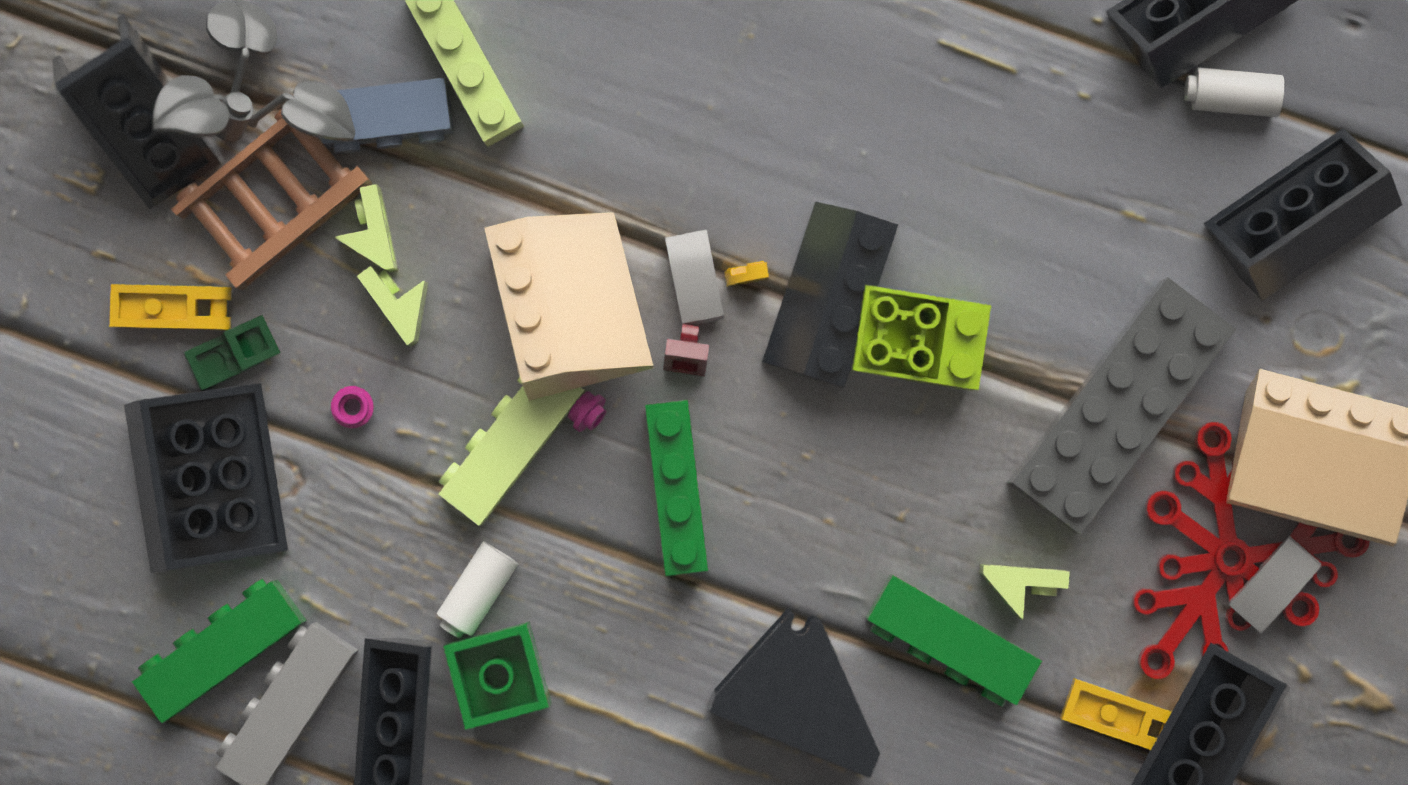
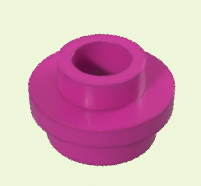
M344 387L332 399V415L337 423L346 428H359L365 425L373 415V399L361 387ZM356 399L359 401L361 408L358 414L352 416L346 412L345 406L349 400Z
M589 391L584 393L575 402L568 414V418L574 422L573 428L578 432H582L586 428L589 430L595 429L606 415L607 411L603 408L606 399L600 394L594 396Z

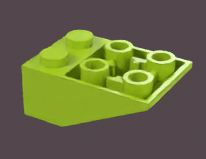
M865 285L852 371L960 390H979L991 305Z

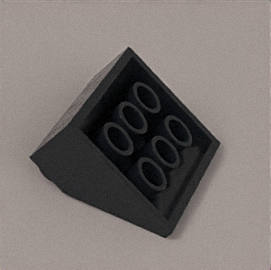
M261 383L141 399L124 405L151 573L288 551Z

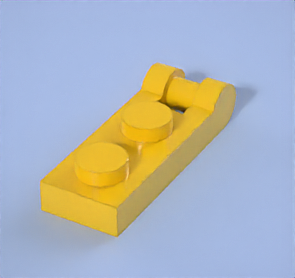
M111 284L109 327L231 329V317H227V301L232 300V288ZM198 300H210V316H198Z
M1073 678L1060 718L1151 750L1157 739L1147 735L1152 719L1163 722L1160 729L1161 732L1172 711Z

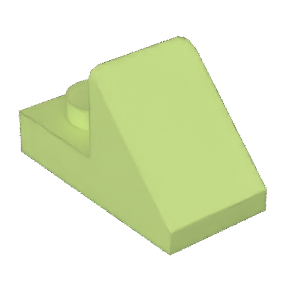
M377 184L360 187L362 198L355 200V206L360 225L367 224L368 230L340 235L335 238L388 272L398 271L381 188Z
M370 266L357 275L406 345L412 347L418 343L428 283L422 281L397 299L394 294L400 289L386 270L378 273L375 268Z
M980 564L979 573L1021 620H1023L1026 586H1032L1031 594L1057 596V588L1069 589L1070 572L1066 570Z

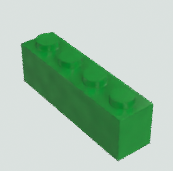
M688 400L645 405L665 576L708 571Z
M892 574L889 575L865 617L873 623L869 631L890 643L893 642L895 637L902 639L910 644L907 653L928 665L932 658H935L947 665L944 674L965 686L970 679L985 687L981 695L1001 707L1005 705L1007 700L1017 706L1042 660Z
M263 578L242 592L246 600L232 609L228 603L207 618L211 623L210 626L199 634L196 633L194 628L189 630L172 643L176 648L174 652L164 659L158 653L137 668L142 675L133 680L132 683L161 724L175 717L307 621L278 579L266 584Z

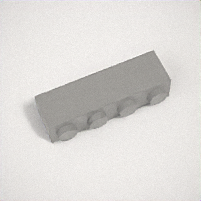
M317 622L310 624L308 629L300 626L287 646L293 651L284 665L277 661L265 678L264 683L269 688L261 700L256 697L252 698L240 716V719L245 721V724L237 736L230 732L216 752L221 757V760L215 768L240 785H269L358 652V649Z

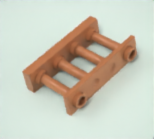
M281 110L274 116L277 120L275 124L201 185L198 186L196 183H192L176 196V200L179 203L171 208L175 215L182 219H185L193 212L232 260L230 265L233 269L225 275L235 288L242 291L361 194L360 187L373 184L358 166L352 171L348 167L343 168L318 137L304 134L287 124L282 118ZM290 131L330 178L328 183L331 188L319 198L316 194L310 195L271 148ZM256 159L262 162L298 206L295 209L298 215L286 225L283 221L277 222L238 175ZM224 186L230 190L265 233L262 237L266 242L253 252L250 248L246 250L206 203L211 196Z

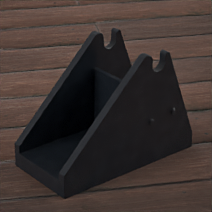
M122 14L117 18L120 42L71 72L60 55L52 59L54 84L61 97L146 206L151 209L220 165L221 162L206 137L190 136L173 131L153 130L154 107L161 90L169 82V79L138 31H134L125 14Z
M787 608L714 688L708 703V710L712 714L871 778L880 752L825 627L818 617L811 615L807 618L803 628L793 630L791 626L795 615L791 609Z

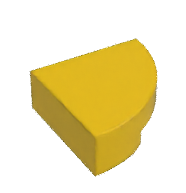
M759 261L746 264L747 266L726 269L724 272L726 286L768 280L767 262Z

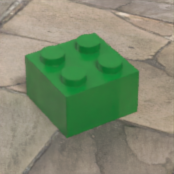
M530 621L447 643L443 646L465 730L549 708L552 704Z

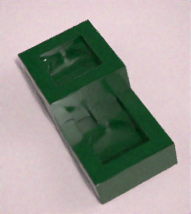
M260 315L223 332V335L185 351L183 356L200 391H206L270 360L281 352L263 315Z

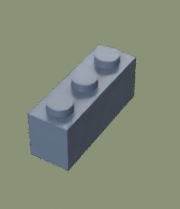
M445 78L337 90L349 107L355 128V137L353 141H335L322 138V142L327 148H334L335 154L359 152L361 144L376 143L377 149L401 147L402 139L419 138V144L445 141L444 134L454 133L448 83Z

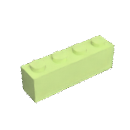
M405 0L485 145L489 147L523 128L524 125L454 0Z
M519 377L517 381H518L520 384H522V383H521V379H520V377ZM522 386L513 399L505 395L491 413L496 420L489 430L485 432L480 428L466 445L465 449L470 454L461 466L454 462L439 480V483L444 486L439 495L478 526L483 525L569 414L575 402L586 391L580 387L529 401Z

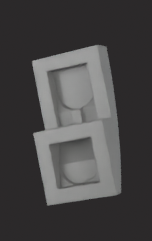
M707 230L666 237L665 242L682 324L697 325L725 319Z
M1288 536L1260 565L1259 571L1234 595L1229 602V606L1262 633L1301 591L1322 564L1293 538Z

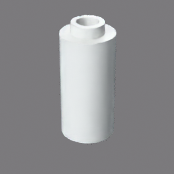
M1197 67L1194 76L1187 75L1184 99L1185 101H1191L1192 110L1278 118L1283 104L1284 77L1283 75Z
M483 541L438 610L437 615L443 619L439 626L460 639L464 633L473 636L519 564L500 550Z

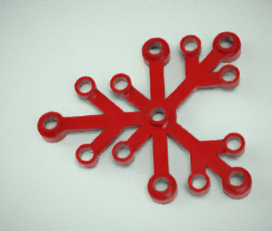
M1219 422L1205 423L1199 427L1195 434L1196 447L1201 453L1206 455L1209 478L1202 474L1198 465L1192 461H1181L1173 469V478L1179 485L1192 487L1213 503L1218 537L1182 512L1180 500L1172 492L1156 491L1147 498L1145 503V513L1152 522L1160 525H1172L1208 552L1185 557L1166 554L1157 563V570L1160 576L1168 580H1176L1183 574L1211 570L1200 585L1161 591L1142 588L1134 593L1132 605L1136 611L1142 614H1152L1158 608L1186 604L1159 642L1146 646L1139 654V668L1146 676L1153 679L1165 678L1173 671L1175 665L1173 652L1199 616H1201L1204 643L1200 650L1201 656L1203 657L1210 643L1218 644L1228 652L1226 644L1222 641L1215 595L1224 582H1226L1228 601L1230 602L1234 595L1244 586L1243 578L1249 581L1259 571V568L1253 563L1264 562L1282 543L1277 542L1249 547L1243 540L1237 538L1232 504L1226 503L1232 470L1227 475L1224 453L1230 448L1232 436L1229 429ZM1209 431L1215 432L1219 437L1218 444L1213 448L1207 446L1204 441L1205 435ZM1185 465L1190 466L1194 471L1193 478L1188 482L1183 481L1179 475L1180 469ZM1160 499L1165 500L1169 505L1168 512L1163 516H1159L1154 510L1155 503ZM1299 522L1289 536L1322 564L1321 567L1326 566L1331 572L1330 579L1323 583L1317 578L1316 572L1311 581L1317 586L1330 587L1335 584L1338 579V570L1332 563L1321 561L1313 554L1337 551L1342 556L1354 558L1363 555L1369 547V540L1355 537L1356 542L1354 546L1346 548L1342 543L1344 534L1335 531L1330 535L1311 537L1318 527ZM1228 550H1233L1237 554V562L1233 566H1227L1223 561V555ZM1168 559H1174L1178 564V570L1173 575H1167L1163 568L1164 563ZM1299 592L1282 612L1289 623L1297 626H1308L1318 618L1320 608L1314 596L1309 593ZM1144 593H1149L1153 598V604L1149 609H1142L1138 603L1139 597ZM1301 600L1306 606V611L1302 616L1297 617L1292 612V605L1296 601ZM1229 606L1230 608L1225 616L1227 624L1232 629L1239 631L1248 629L1251 624L1247 620L1240 626L1234 624L1232 616L1235 610ZM1153 653H1159L1162 657V664L1156 669H1152L1148 665V657Z

